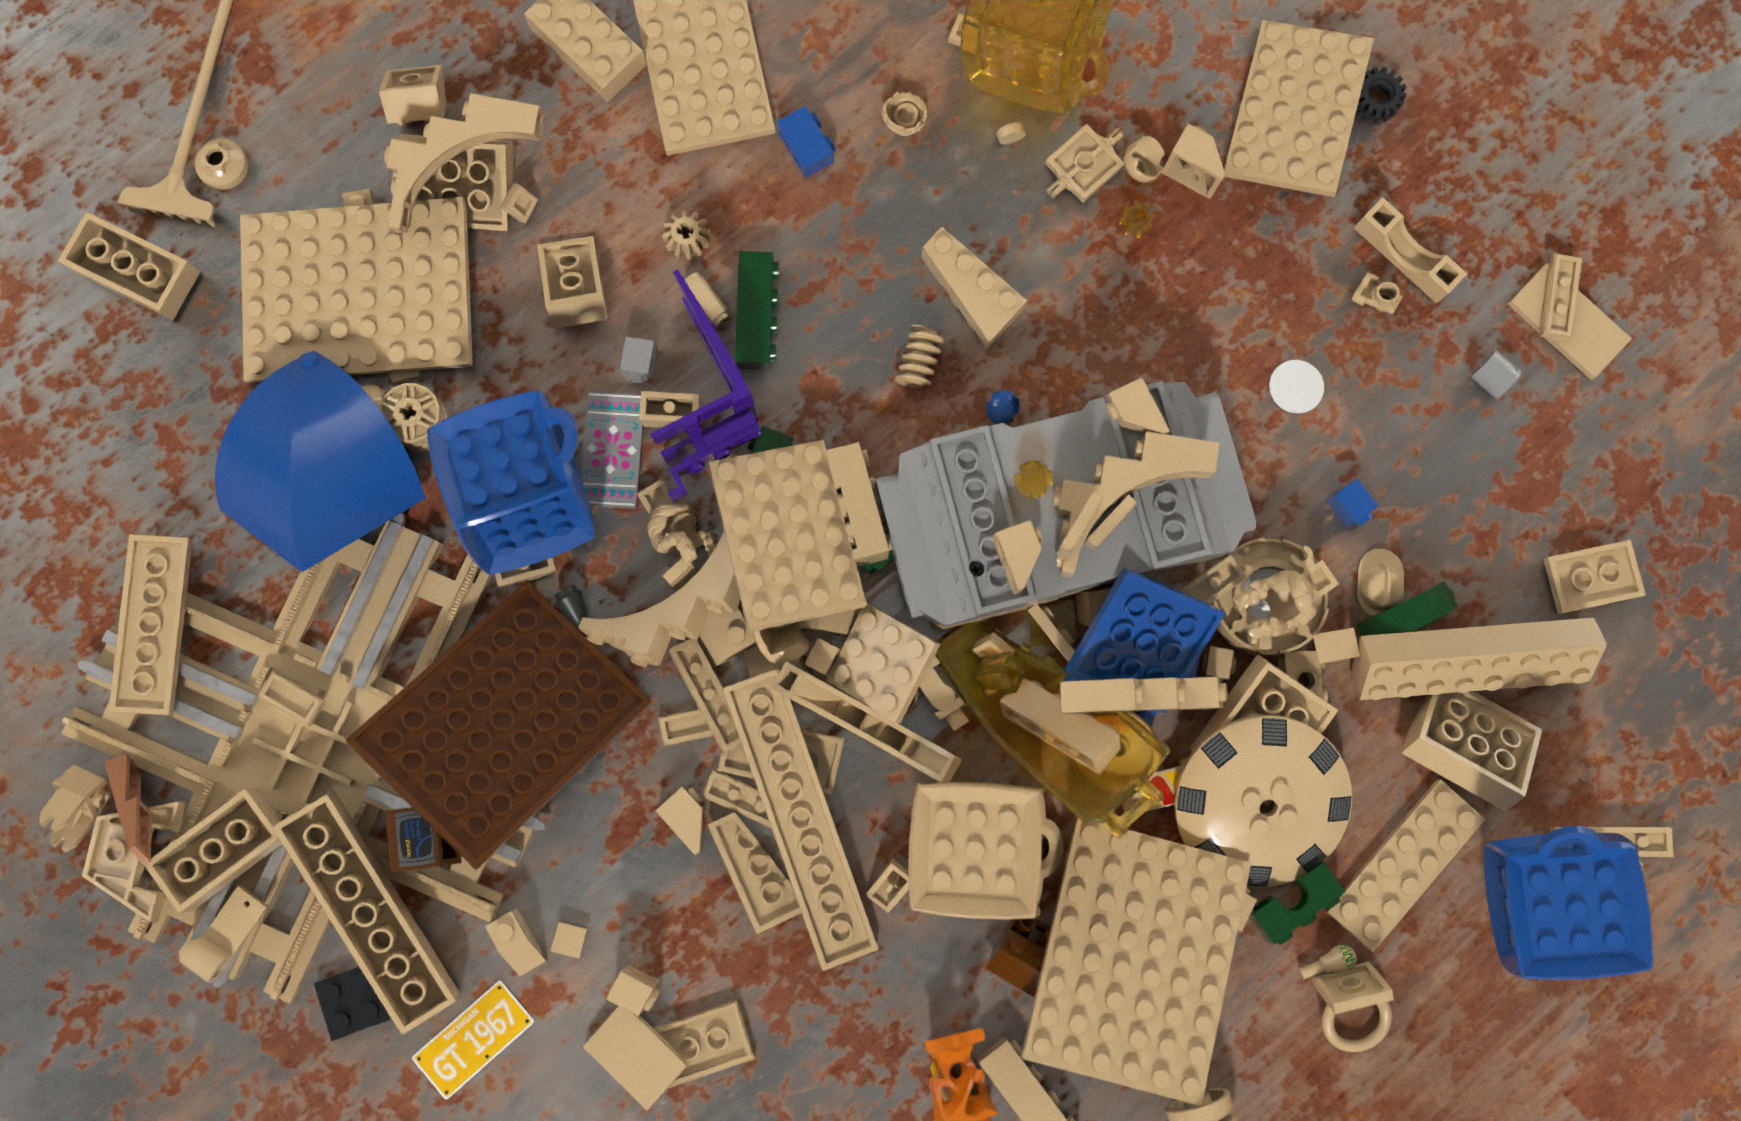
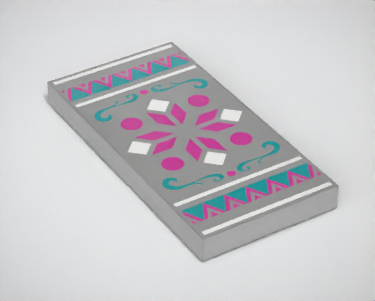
M588 392L581 479L590 506L637 509L644 429L639 420L641 395Z

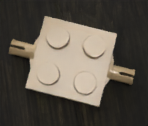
M1087 124L1046 159L1045 164L1058 179L1046 189L1047 193L1051 194L1052 198H1055L1066 188L1084 203L1124 167L1125 163L1115 154L1112 147L1123 138V133L1119 132L1118 128H1115L1104 138L1096 134Z

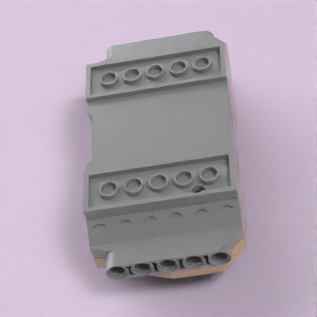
M1160 381L1146 385L1170 430L1168 435L1220 443L1216 473L1211 479L1186 477L1163 480L1142 487L1129 494L1136 501L1135 507L1095 550H1091L1086 544H1083L1072 578L1060 576L1061 568L1056 567V555L1065 539L1060 537L1063 519H1069V517L1057 515L1058 506L1053 505L1055 487L1061 488L1064 479L1098 485L1099 482H1094L1096 463L1102 464L1105 455L1139 460V458H1134L1137 440H1142L1144 436L1142 433L1120 427L1117 419L1114 421L1110 419L1105 409V404L1108 403V395L1088 401L1081 411L1014 428L1004 423L992 426L986 425L931 439L927 444L900 453L898 473L876 478L875 483L911 618L921 616L940 628L947 629L1027 609L1036 604L1051 602L1067 595L1110 584L1114 585L1124 567L1143 576L1150 577L1224 557L1233 552L1244 532L1256 529V519L1218 394L1214 392L1195 397L1185 381L1164 384ZM1126 497L1119 500L1101 516L1088 533L1085 542ZM1030 520L1032 526L1037 527L1041 533L1043 543L1040 546L1042 549L1025 588L1020 593L1014 595L992 537L998 531Z

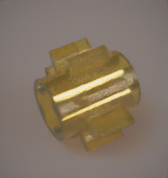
M1135 200L1131 209L1128 206L1123 208L1122 213L1125 216L1120 219L1119 224L1125 225V235L1131 233L1136 234V237L1140 238L1143 230L1150 233L1153 226L1149 222L1154 221L1156 214H1150L1148 209L1150 204L1144 206ZM1137 217L1140 218L1138 222L1134 221L1133 219H1136Z
M1038 460L1024 462L1019 468L1020 473L1014 474L1016 488H1019L1020 494L1024 493L1028 498L1044 496L1048 491L1047 485L1054 484L1052 471L1048 470V466L1043 465Z

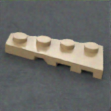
M735 812L707 825L755 934H759L801 913L791 882L776 866V863L765 852Z

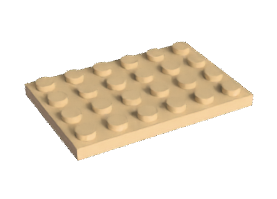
M633 0L667 156L775 134L774 122L746 0Z
M1263 20L1224 169V177L1335 197L1374 38Z
M824 440L709 462L708 467L748 632L866 607L867 603L857 565L852 557V546L848 541L844 526V516L842 517L836 496L838 493L834 489L825 455L826 447Z

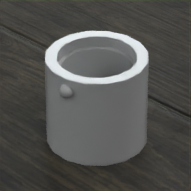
M1494 349L1479 363L1470 377L1493 397L1498 399L1518 380L1523 371L1501 352Z

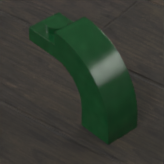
M1442 581L1391 608L1370 616L1358 623L1357 626L1362 636L1413 632L1452 612L1458 605L1453 591L1447 586L1445 581Z

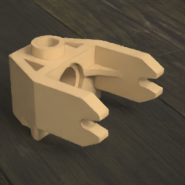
M72 765L60 778L53 781L52 785L56 792L40 811L39 823L42 827L54 819L50 827L53 831L51 834V845L56 847L61 841L65 840L61 848L64 852H68L79 845L94 825L96 817L99 816L102 808L108 802L111 793L106 779L76 765Z

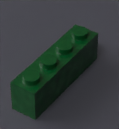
M739 251L735 364L738 369L770 370L771 361H776V344H771L772 334H777V317H773L772 312L773 306H778V289H773L774 279H779V262H774L773 252Z

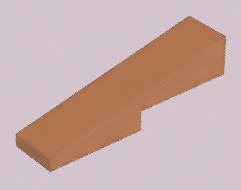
M128 754L106 760L104 764L127 847L142 864L151 862L152 813L141 802L142 770L135 766V762Z

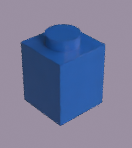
M1358 479L1349 483L1327 499L1328 503L1347 527L1355 523L1359 527L1374 517L1371 512L1379 507Z

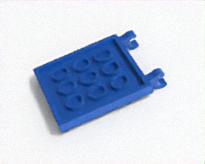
M1124 567L1066 666L1065 671L1068 676L1062 682L1130 678H1187L1225 613L1218 607ZM1167 710L1133 712L1141 716L1151 726L1157 712L1166 713Z

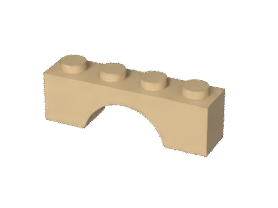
M1383 197L1354 227L1358 233L1436 304L1448 295L1467 275L1447 255L1435 254L1420 246L1408 233L1404 225V216Z

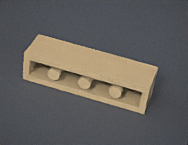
M1021 676L1000 700L1003 717L1099 775L1121 749L1119 733L1112 725L1108 723L1102 724L1094 719L1089 712L1062 713L1061 695L1049 693L1037 681H1029Z
M1004 1036L977 1057L981 1067L1021 1121H1075L1070 1113L1066 1117L1058 1108L1062 1105V1102L1054 1091L1050 1089L1046 1092L1039 1083L1044 1078L1033 1064L1028 1067L1022 1060V1049L1015 1039L1009 1042Z

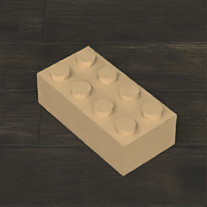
M538 0L524 13L529 28L607 102L647 65L643 50L590 0Z
M88 212L83 216L57 261L72 272L170 320H174L201 272L187 260Z
M245 788L152 857L151 862L144 864V866L178 914L194 911L282 844L272 826L281 822V819L258 788Z

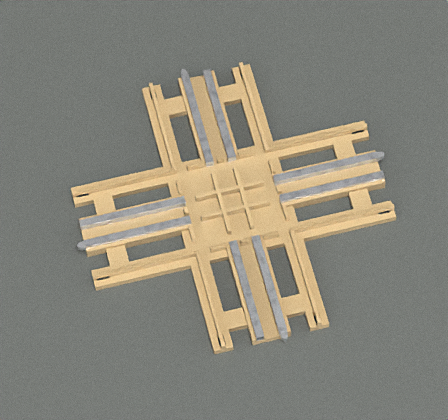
M403 513L384 524L375 545L357 539L304 572H300L273 629L187 592L184 624L260 656L248 682H245L180 653L174 714L171 717L220 738L208 763L133 731L140 714L109 712V703L102 716L74 706L70 716L64 717L62 720L65 726L61 734L113 757L128 754L135 762L136 767L194 792L184 812L180 832L174 833L169 845L245 788H258L281 821L334 790L388 878L489 923L494 921L504 899V893L479 883L489 859L477 871L461 856L462 863L452 864L450 870L437 866L391 872L388 842L372 836V833L383 810L410 808L411 806L345 740L405 688L382 677L418 598L420 597L442 607V610L406 686L465 635L493 575H488L480 570L475 583H472L479 567L471 560L468 554L456 580L432 571L444 544L405 528L406 516ZM342 563L362 573L325 650L322 651L303 643L339 565ZM114 625L111 626L110 630H106L101 640L106 642V645L97 663L88 661L78 662V667L87 674L86 680L111 690L118 634V626ZM272 671H277L326 700L311 727L304 725L257 697ZM79 721H83V722H85V723H87V724H89V725H92V726L89 727V726H87V725H84V724L80 723ZM539 810L491 857L512 867H518L534 830H544L547 827L545 822L540 819L542 811ZM281 844L194 911L178 914L166 895H164L158 923H152L148 931L147 927L150 922L135 914L128 932L134 934V937L137 939H146L152 943H158L170 918L173 917L193 926L186 942L190 938L195 940L204 935L236 887L241 885L269 907L224 971L213 981L214 987H220L229 978L232 980L240 978L251 953H254L276 963L263 992L271 995L270 998L274 1000L280 999L290 1004L295 1001L331 921L310 889L291 932L266 922L294 864L287 850ZM153 878L148 889L163 892ZM480 896V897H482V898H484V899H487V900L493 902V904H491V903H489V902H486V901H484V900H482V899H479V898H477V897ZM288 976H291L285 990L283 991L282 989L288 979Z

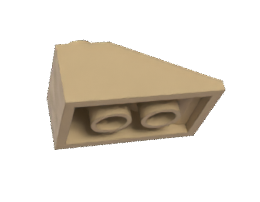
M588 236L537 245L545 306L551 328L556 329L608 320L594 237Z

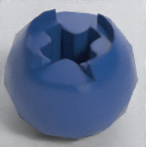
M998 390L992 393L991 401L987 402L986 406L988 419L994 424L1004 423L1008 425L1014 422V416L1019 412L1018 397L1008 390Z

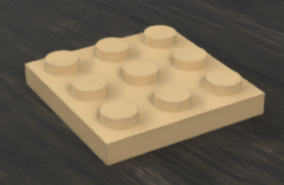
M867 603L866 607L861 609L826 681L894 723H901L940 643L873 604Z

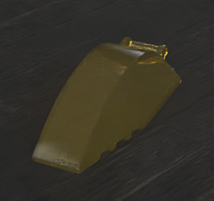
M983 620L966 623L940 642L935 656L968 709L988 735L1026 775L1059 800L1085 824L1102 822L1109 831L1121 838L1128 832L1127 827L1151 806H1158L1164 800L1161 791L1148 780L1170 753V748L1127 711L1089 712L1094 719L1102 724L1108 723L1112 725L1119 733L1121 749L1100 775L1003 717L1000 700L1021 676L1029 681H1037L1046 691L1053 695H1061L1060 682L1068 674L1064 668L1056 664V659L1049 655L1045 659L1032 652L1030 645L1024 642L1021 645L1006 638V632ZM993 632L1015 650L1010 660L995 668H992L972 651L977 641ZM1137 791L1144 796L1121 817L1113 813Z

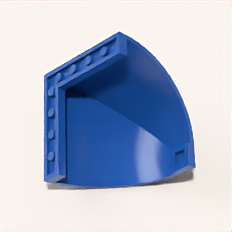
M315 350L302 354L300 358L275 371L248 395L231 419L217 455L215 489L220 510L301 572H304L426 499L415 468L400 439L383 413L351 376Z

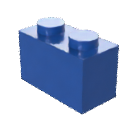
M806 106L776 121L777 133L804 178L834 163L835 146L829 136L824 137L820 130L822 125L815 113L810 114Z

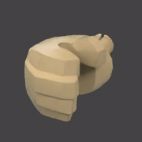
M799 622L752 631L757 647L768 661L773 664H785L787 661L810 674L811 670L805 665L802 655L808 651L811 643L803 630L799 628Z

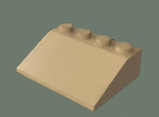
M400 134L392 138L426 145L422 135ZM489 141L459 153L442 165L428 179L415 201L464 197L467 204V229L508 231L510 215L500 207L513 183V141Z
M1257 654L1228 694L1227 701H1223V708L1217 709L1189 749L1193 752L1198 744L1208 735L1225 724L1255 715H1278L1293 718L1311 726L1322 734L1339 710ZM1265 800L1263 803L1269 806L1272 800Z
M1474 691L1426 695L1408 730L1401 753L1506 812L1526 797L1542 729Z

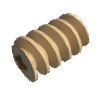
M912 325L911 330L913 332L908 335L910 343L906 344L904 348L907 354L902 355L901 361L903 364L898 367L900 375L895 377V381L902 386L919 389L922 386L931 385V382L924 377L925 375H934V371L928 368V365H937L938 361L931 357V354H940L941 350L934 345L935 343L942 344L944 339L930 328Z

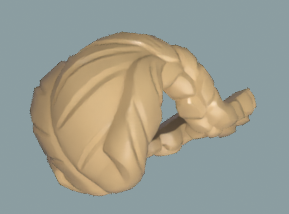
M683 499L659 504L647 521V530L653 548L660 553L680 552L684 562H692L697 559L696 549L705 546V551L710 557L719 541L716 540L718 537L714 532L708 530L695 531L697 520L693 504Z
M1285 570L1276 573L1270 578L1253 581L1249 588L1244 589L1243 592L1233 597V601L1240 611L1251 605H1256L1259 600L1263 599L1270 606L1272 618H1269V620L1263 619L1259 622L1254 621L1247 625L1251 639H1259L1262 636L1269 637L1270 635L1277 637L1291 627L1305 626L1316 615V599L1312 587L1296 571Z

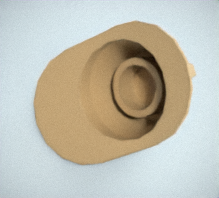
M1385 549L1369 551L1360 560L1358 567V602L1365 612L1373 616L1401 603L1404 595L1403 564L1398 556Z

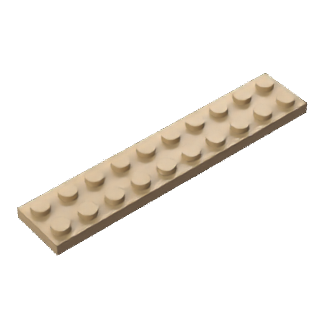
M779 668L723 687L722 690L822 971H825L879 949L791 701L788 697L771 688L780 673Z

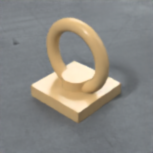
M1369 961L1358 963L1349 971L1322 972L1312 976L1314 987L1327 1003L1322 1014V1029L1325 1037L1333 1046L1346 1052H1361L1376 1046L1388 1033L1392 1022V1010L1388 1001L1394 1000L1393 991ZM1377 1005L1380 1014L1379 1022L1368 1036L1358 1040H1349L1341 1037L1336 1032L1334 1027L1336 1014Z

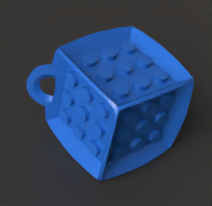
M536 390L515 394L483 403L450 416L427 429L431 460L448 513L468 556L486 574L501 573L535 564L576 548L595 538L596 530L590 504L573 459L577 445L576 422L568 410L552 407L542 391Z
M1567 826L1555 829L1547 834L1497 840L1484 845L1486 892L1493 935L1500 961L1504 968L1512 975L1523 979L1572 980L1620 976L1652 969L1653 940L1648 896L1636 846L1628 838L1617 833H1597L1583 826Z

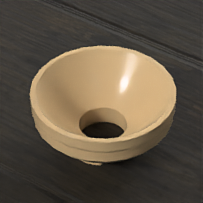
M217 138L206 142L198 150L195 157V169L198 176L206 185L213 189L227 190L237 186L243 181L249 168V161L245 151L237 143L229 139ZM216 151L222 152V162L218 165H210V155Z

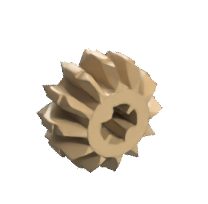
M683 210L681 213L682 217L679 219L676 215L672 214L671 219L673 223H665L664 229L667 232L662 234L663 241L667 242L666 249L669 252L675 250L676 258H680L685 253L687 260H690L692 258L691 253L693 252L701 257L702 251L700 247L708 248L709 242L706 239L711 236L710 230L706 229V220H698L699 217L696 212L688 217L687 212ZM685 232H690V233H689V237H690V238L683 239V237H684V234H683V233H685Z

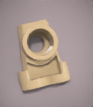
M1368 272L1351 300L1361 306L1367 304L1375 307L1378 311L1393 315L1403 298L1400 295L1398 286L1392 282L1381 283L1378 281L1379 277Z

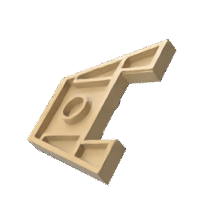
M174 802L147 807L152 813L151 839L154 828L180 832L187 802ZM118 813L97 816L82 877L148 922L158 923L165 894L161 891L140 887L145 866L128 849Z

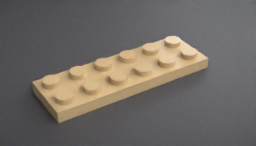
M129 534L109 712L171 716L174 714L193 543L191 538Z
M1437 779L1345 886V893L1339 897L1340 902L1331 909L1325 910V912L1367 950L1374 952L1485 821V818L1441 779Z

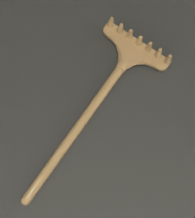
M220 0L169 174L160 183L151 187L124 188L117 203L122 204L129 211L136 207L144 214L147 213V210L152 211L156 216H160V212H163L170 219H174V215H178L185 222L188 221L187 217H189L198 224H201V220H204L212 227H215L212 217L215 210L214 206L208 201L191 196L185 188L183 177L233 0Z

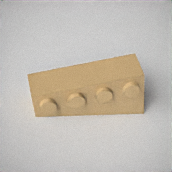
M943 227L923 246L921 258L940 285L945 288L951 297V301L961 311L967 320V324L972 331H975L981 340V344L987 351L1024 311L1027 300Z
M859 442L825 450L834 489L838 493L836 496L842 517L844 516L847 538L852 546L854 562H856L858 567L888 559L892 545L889 534H884L882 523L885 522L881 505H876L874 495L878 494L874 477L869 478L866 467L870 466L867 450H861Z

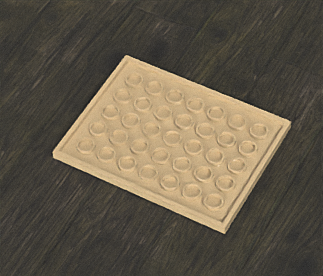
M464 197L414 201L407 234L395 232L388 227L386 211L392 203L240 215L244 382L248 384L261 383L278 369L300 358L302 354L312 352L313 350L335 363L349 376L473 367L467 204Z
M1076 817L1021 1058L1202 1106L1251 863L1082 817Z

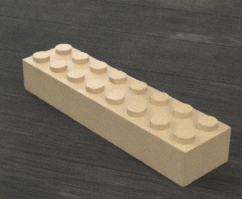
M1594 617L1367 635L1360 638L1358 644L1360 657L1354 658L1350 674L1359 700H1380L1393 697L1408 698L1418 695L1467 693L1480 690L1494 691L1504 688L1554 686L1566 683L1581 684L1591 681L1607 643Z
M334 790L272 826L402 1035L457 1001L460 994L459 990Z

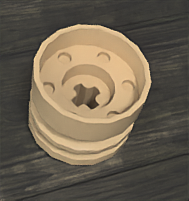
M404 383L393 387L384 395L379 405L380 411L390 423L404 448L413 452L430 451L427 429L450 417L448 408L428 388L417 383ZM415 411L416 416H410V418L408 419L407 415L413 414Z

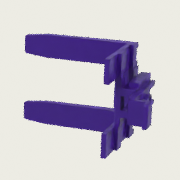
M678 269L673 271V274L684 295L682 297L683 304L730 393L650 433L657 445L686 430L688 438L660 452L665 462L693 448L695 450L694 453L681 459V463L669 468L678 486L668 492L672 501H677L688 495L680 476L688 472L690 475L702 471L706 467L705 464L711 460L725 459L732 454L731 450L762 435L757 424L756 409L748 386ZM733 407V415L702 430L700 422Z

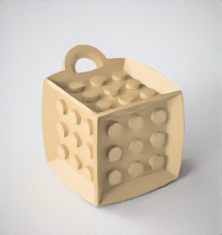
M920 780L916 784L909 840L910 908L913 911L975 919L1036 918L1040 915L1038 904L1042 894L1043 879L1050 876L1057 869L1063 855L1061 832L1053 821L1046 819L1043 796L1045 789L1043 787L1038 789L987 782H950L949 784H942L940 782L929 783ZM1041 834L1045 835L1049 842V852L1043 861H1041Z

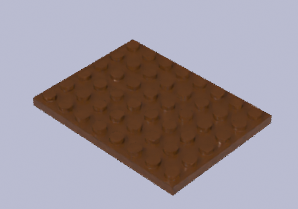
M526 580L345 740L380 777L477 871L651 703V700Z

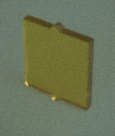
M1054 600L1039 604L1040 608L1045 605L1056 618L1052 622L1059 632L1064 628L1074 640V643L1070 646L1073 649H1077L1081 642V628L1084 625L1077 621L1076 601ZM1031 616V619L1028 620L1030 625L1029 646L1056 647Z

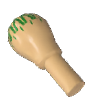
M1337 945L1327 954L1320 957L1319 961L1299 968L1303 979L1322 972L1349 971L1356 965V952L1348 945Z

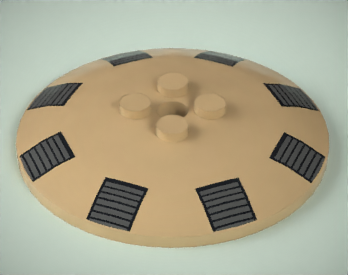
M1255 715L1237 719L1208 735L1198 744L1185 762L1177 781L1174 797L1176 824L1184 844L1250 862L1251 867L1247 887L1254 888L1273 887L1292 882L1298 876H1304L1314 869L1317 863L1324 862L1341 841L1352 809L1350 776L1336 748L1326 737L1311 726L1296 719L1278 715ZM1273 800L1274 807L1270 812H1260L1262 802Z

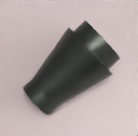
M573 585L554 595L557 600L555 604L571 624L579 629L582 617H589L581 590L578 591L577 587Z

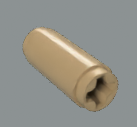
M695 272L685 279L710 323L716 329L726 325L732 318L729 314L730 311L705 278L698 272Z

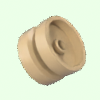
M1225 1088L1205 1090L1202 1106L1175 1100L1165 1108L1168 1121H1239L1237 1116L1229 1114L1234 1108V1103L1229 1090Z

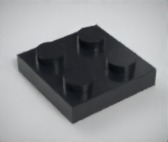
M360 967L314 983L331 1041L392 1019Z

